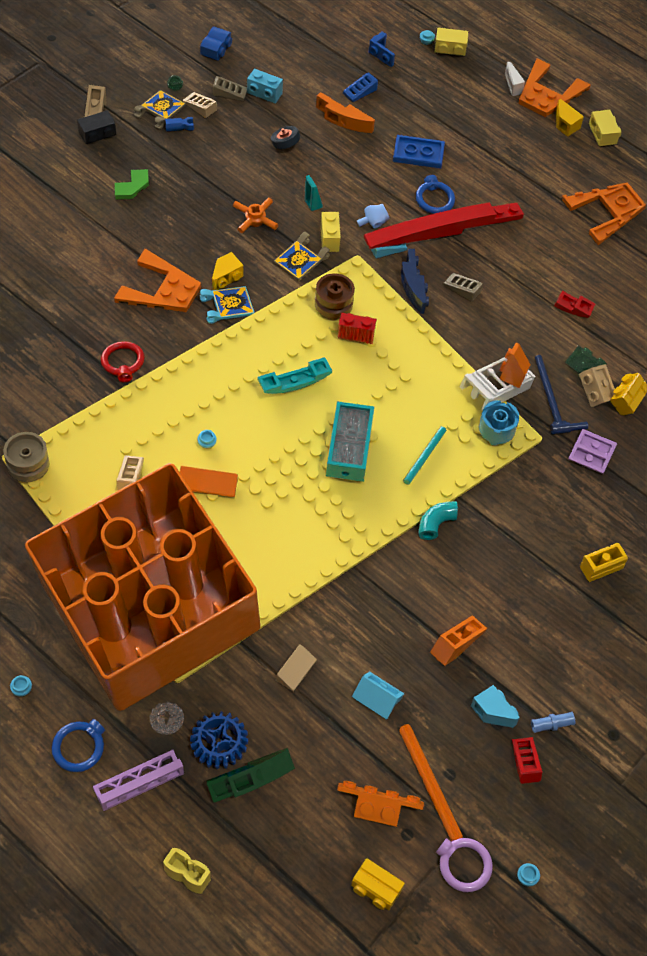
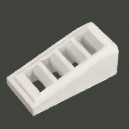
M507 62L505 76L511 95H520L524 89L525 81L512 63Z

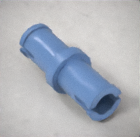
M573 712L560 715L549 714L548 717L531 720V727L534 733L549 729L555 731L559 727L575 725Z

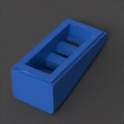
M368 72L347 87L343 94L350 101L355 102L376 91L378 80Z

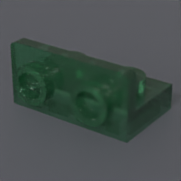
M580 346L565 361V364L578 374L596 366L607 365L602 358H595L592 351L588 348Z

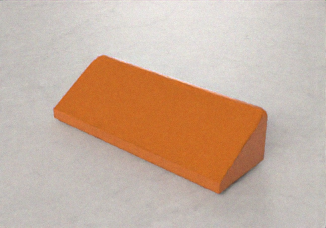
M187 466L180 467V474L193 492L235 498L238 474Z

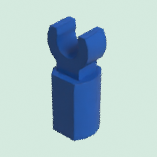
M193 117L165 119L166 131L194 130Z

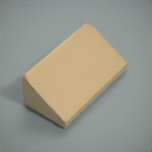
M299 644L277 673L276 681L294 692L317 659Z

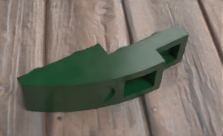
M288 748L247 762L246 766L208 779L206 783L215 803L233 795L238 797L260 788L289 773L295 767Z

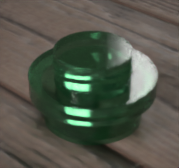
M173 75L169 77L167 86L172 90H179L183 87V81L179 76Z

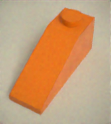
M472 615L440 635L430 653L446 666L461 655L487 628Z

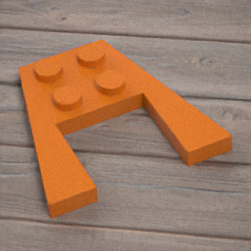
M537 58L518 104L547 117L556 111L558 100L562 99L568 104L572 98H577L582 95V92L590 89L591 84L579 78L571 84L563 95L537 83L550 69V64Z
M628 182L607 186V189L603 190L597 188L592 189V192L588 193L577 192L572 196H562V201L570 211L599 199L614 217V219L589 230V235L597 245H600L646 207L644 201Z
M144 249L137 260L138 266L167 275L155 296L121 286L114 297V302H128V305L135 306L137 304H145L151 308L160 306L166 310L187 312L201 289V282L147 249Z

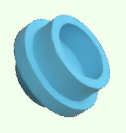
M429 30L420 33V40L423 44L430 45L435 40V34Z
M203 430L198 435V444L201 447L210 448L216 444V435L211 430Z
M20 675L12 680L10 688L14 695L25 696L31 691L32 683L28 677Z
M526 863L519 868L517 877L523 885L534 886L540 879V872L535 865Z

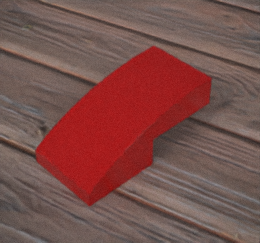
M562 290L554 307L576 316L589 318L595 303L581 295L577 299Z

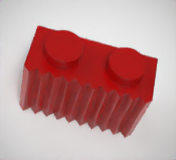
M341 312L337 337L339 339H348L349 341L373 344L377 319Z

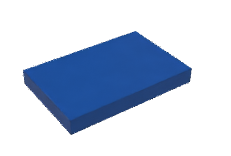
M397 135L393 162L441 169L445 141Z

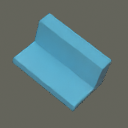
M369 671L362 676L352 697L385 719H388L394 706L401 701L404 693Z

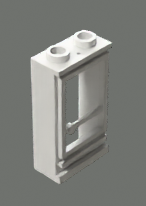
M504 357L471 374H466L460 388L465 389L472 385L471 397L476 399L481 394L486 399L482 407L483 410L489 402L500 400L502 403L530 389L535 375L528 370L520 388L511 384L507 386L495 374L499 372L503 361L507 362L508 359ZM492 375L504 388L498 390L487 377Z

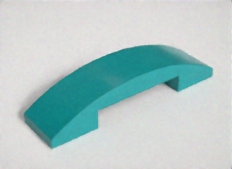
M324 357L308 362V367L277 376L275 372L258 376L257 380L264 393H285L307 387L324 379L332 373V369Z

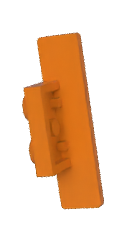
M343 781V783L338 784V791L358 795L354 814L356 818L397 827L401 805L421 810L424 807V802L420 801V798L417 796L408 795L405 798L399 796V793L386 790V793L377 791L378 788L373 786L357 787L356 783L351 781Z

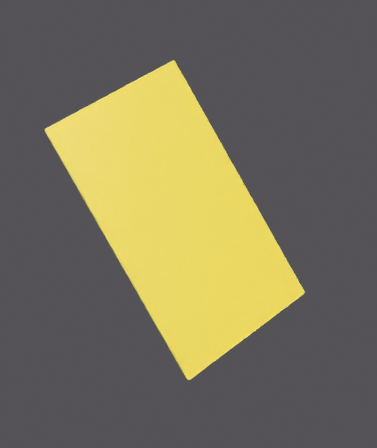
M357 255L41 433L39 436L46 442L50 465L48 471L42 478L36 481H19V483L51 524L55 526L117 492V478L125 455L144 457L140 478L168 463L174 464L179 472L181 466L238 474L235 498L200 492L193 493L256 586L261 629L419 524L422 516L430 507L438 503L455 500L542 441V437L519 415L515 436L509 442L491 445L489 441L483 438L479 431V423L483 411L482 407L486 399L481 394H479L478 398L473 399L471 397L472 385L465 389L460 388L464 376L475 372V370L369 264ZM337 273L347 276L353 282L355 292L353 308L350 313L377 319L373 344L339 339L337 336L340 319H328L318 313L315 308L316 284L321 277L326 274ZM324 357L332 369V373L324 379L307 387L285 393H264L257 380L258 376L275 372L277 376L308 367V362ZM337 401L374 406L364 482L326 476ZM441 426L445 427L447 431L409 485L404 483V478ZM203 430H211L216 435L217 441L213 447L204 448L198 444V435ZM3 455L2 460L6 465L5 457ZM235 645L175 679L174 682L180 683Z

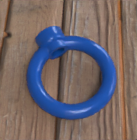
M427 176L424 179L425 183L416 192L418 205L431 214L451 210L455 204V195L452 189L446 184L438 182L437 176ZM437 188L443 190L448 195V203L438 208L429 206L422 197L426 189L431 191Z
M92 719L89 723L72 722L62 727L55 735L52 743V754L56 763L61 768L70 772H82L92 768L99 761L103 753L104 741L102 734L105 731L104 727L95 719ZM76 730L86 731L95 741L93 755L82 763L68 762L61 753L62 740L67 734Z

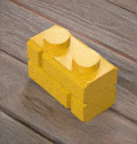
M639 373L626 374L622 378L620 386L613 391L614 395L610 401L620 415L633 414L647 393V383Z
M616 543L610 547L585 555L580 568L587 580L591 582L623 569L628 557L621 545Z
M368 858L365 859L351 884L356 894L361 897L368 896L373 900L372 903L381 910H384V908L387 910L391 909L405 885L403 881Z

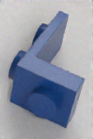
M382 31L370 40L369 53L392 67L395 54L385 48L387 34Z

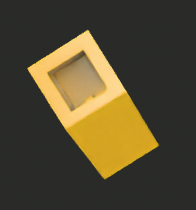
M560 99L556 108V128L568 137L581 128L584 116Z
M232 252L217 259L212 277L213 290L224 288L226 285L243 277V264Z

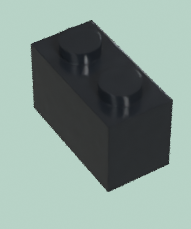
M108 110L77 119L78 132L85 144L116 135L115 121Z

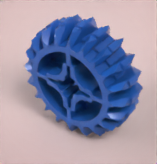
M222 711L219 713V716H215V713L212 712L211 718L204 715V722L198 720L196 722L197 727L192 729L194 735L190 736V741L193 742L191 749L195 750V757H200L199 762L201 764L207 761L208 768L212 763L215 764L216 769H219V764H223L224 768H227L228 762L235 765L236 759L241 760L242 753H245L247 750L245 745L248 744V739L246 738L248 732L243 730V723H238V717L231 719L230 713L226 717L223 716ZM227 729L234 733L237 741L232 740V737L227 735ZM223 734V741L221 740V742H217L216 745V739L218 740V738H221ZM202 739L207 740V743L211 745V751L204 747Z

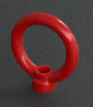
M116 342L103 351L101 364L108 373L118 376L120 382H129L133 378L132 374L142 367L145 355L143 350L132 342ZM118 349H130L137 354V361L130 367L122 365L119 368H115L109 364L108 357Z

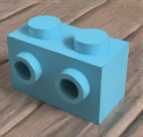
M254 69L247 78V93L276 104L283 93V79Z

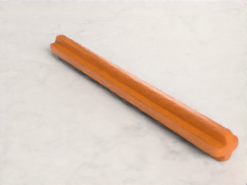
M406 724L400 727V734L451 842L463 838L411 726Z

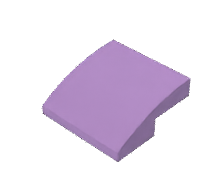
M582 429L568 460L604 474L617 443Z

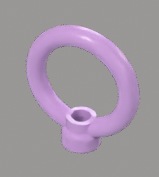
M446 838L436 851L441 856L440 870L442 876L454 889L462 892H473L484 887L489 881L492 874V859L487 849L478 841L460 838L451 842ZM461 847L474 849L483 860L484 869L482 875L471 883L458 881L449 869L450 856L456 849Z

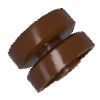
M337 273L326 274L321 277L316 284L315 308L318 313L328 319H340L341 312L350 313L353 308L355 292L353 282L347 276Z

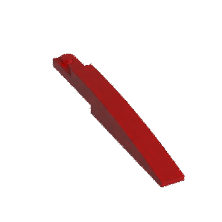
M489 202L398 223L364 234V239L369 249L462 234L463 229L523 219L524 213L518 203L492 206Z

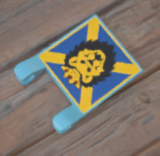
M246 286L212 291L208 289L200 290V300L206 302L213 299L217 311L211 310L207 312L208 317L206 319L209 324L222 319L250 316L255 313Z

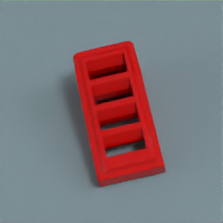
M533 737L512 739L520 783L540 782L542 769ZM522 747H530V749L519 750Z

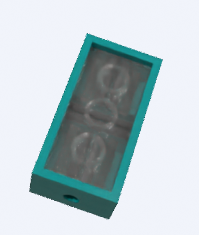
M337 401L327 461V477L364 482L374 406Z

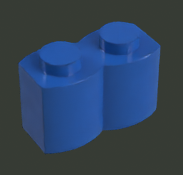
M215 26L212 27L200 45L201 55L215 60L223 57L226 49L232 44L231 32Z

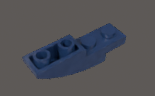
M408 249L406 262H402L401 281L412 305L420 314H424L425 307L429 305V297L425 294L428 291V284L424 282V275H420V270L416 269L419 257L415 256V249Z

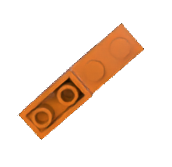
M321 92L317 95L316 108L325 113L324 119L353 131L374 132L375 119L350 104L344 107Z

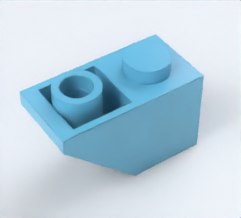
M494 685L473 698L471 707L483 722L511 728L517 725L520 718L518 711L515 707L509 705L503 692L497 690Z

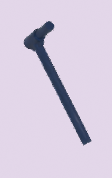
M535 356L554 418V422L550 425L551 434L588 429V422L570 424L565 420L562 421L542 356Z

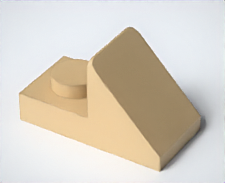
M89 85L85 117L103 112V107H106L105 87Z

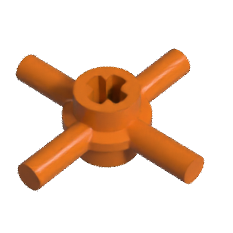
M267 198L261 205L252 204L249 207L235 201L233 207L245 213L246 221L238 228V231L243 233L250 225L258 227L262 223L276 230L278 224L266 218L265 210L273 203V200Z

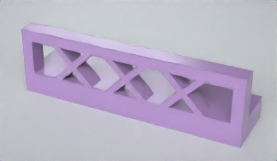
M171 750L93 786V789L103 811L183 775L184 769L181 760L177 759L174 751ZM172 759L173 762L161 767L164 760ZM147 768L154 770L141 776L142 771ZM127 777L134 779L126 784L121 785L122 780ZM106 787L113 788V790L101 795V789Z

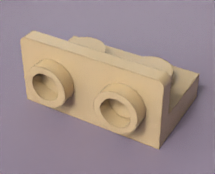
M606 364L579 373L591 407L611 400L615 388Z

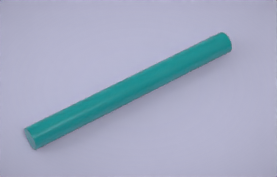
M441 426L404 478V483L409 485L447 431L445 427Z

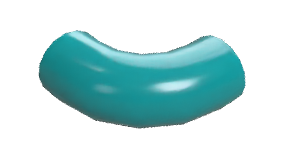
M457 501L442 502L430 507L420 520L419 537L423 540L435 539L438 537V528L441 523L450 520L456 521L458 513Z

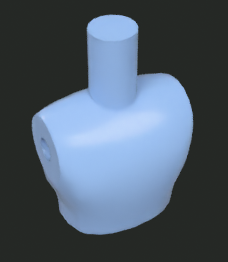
M383 204L370 205L364 209L366 217L357 220V224L360 227L370 223L373 228H378L390 218Z

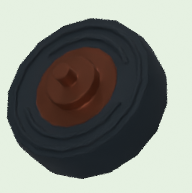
M294 126L280 128L271 136L272 144L276 149L292 147L300 140L299 130Z

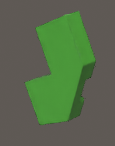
M148 169L131 170L132 182L115 183V199H133L140 190L149 186Z

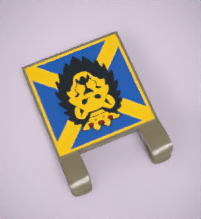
M159 90L142 105L134 108L136 111L134 116L141 118L145 111L156 116L155 122L157 124L155 127L162 129L165 125V119L172 118L186 106V103Z
M303 232L296 242L274 260L277 266L298 281L330 256L328 253L330 249L327 247H323L317 255L304 246L310 241L308 238L310 235L307 232Z

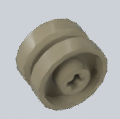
M21 432L10 437L5 443L3 451L7 470L14 479L22 482H32L46 474L50 463L46 442L41 436L32 432Z

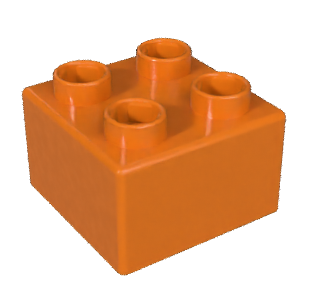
M172 463L162 466L36 535L25 543V548L43 588L116 710H125L257 632L261 627L256 586L176 466Z

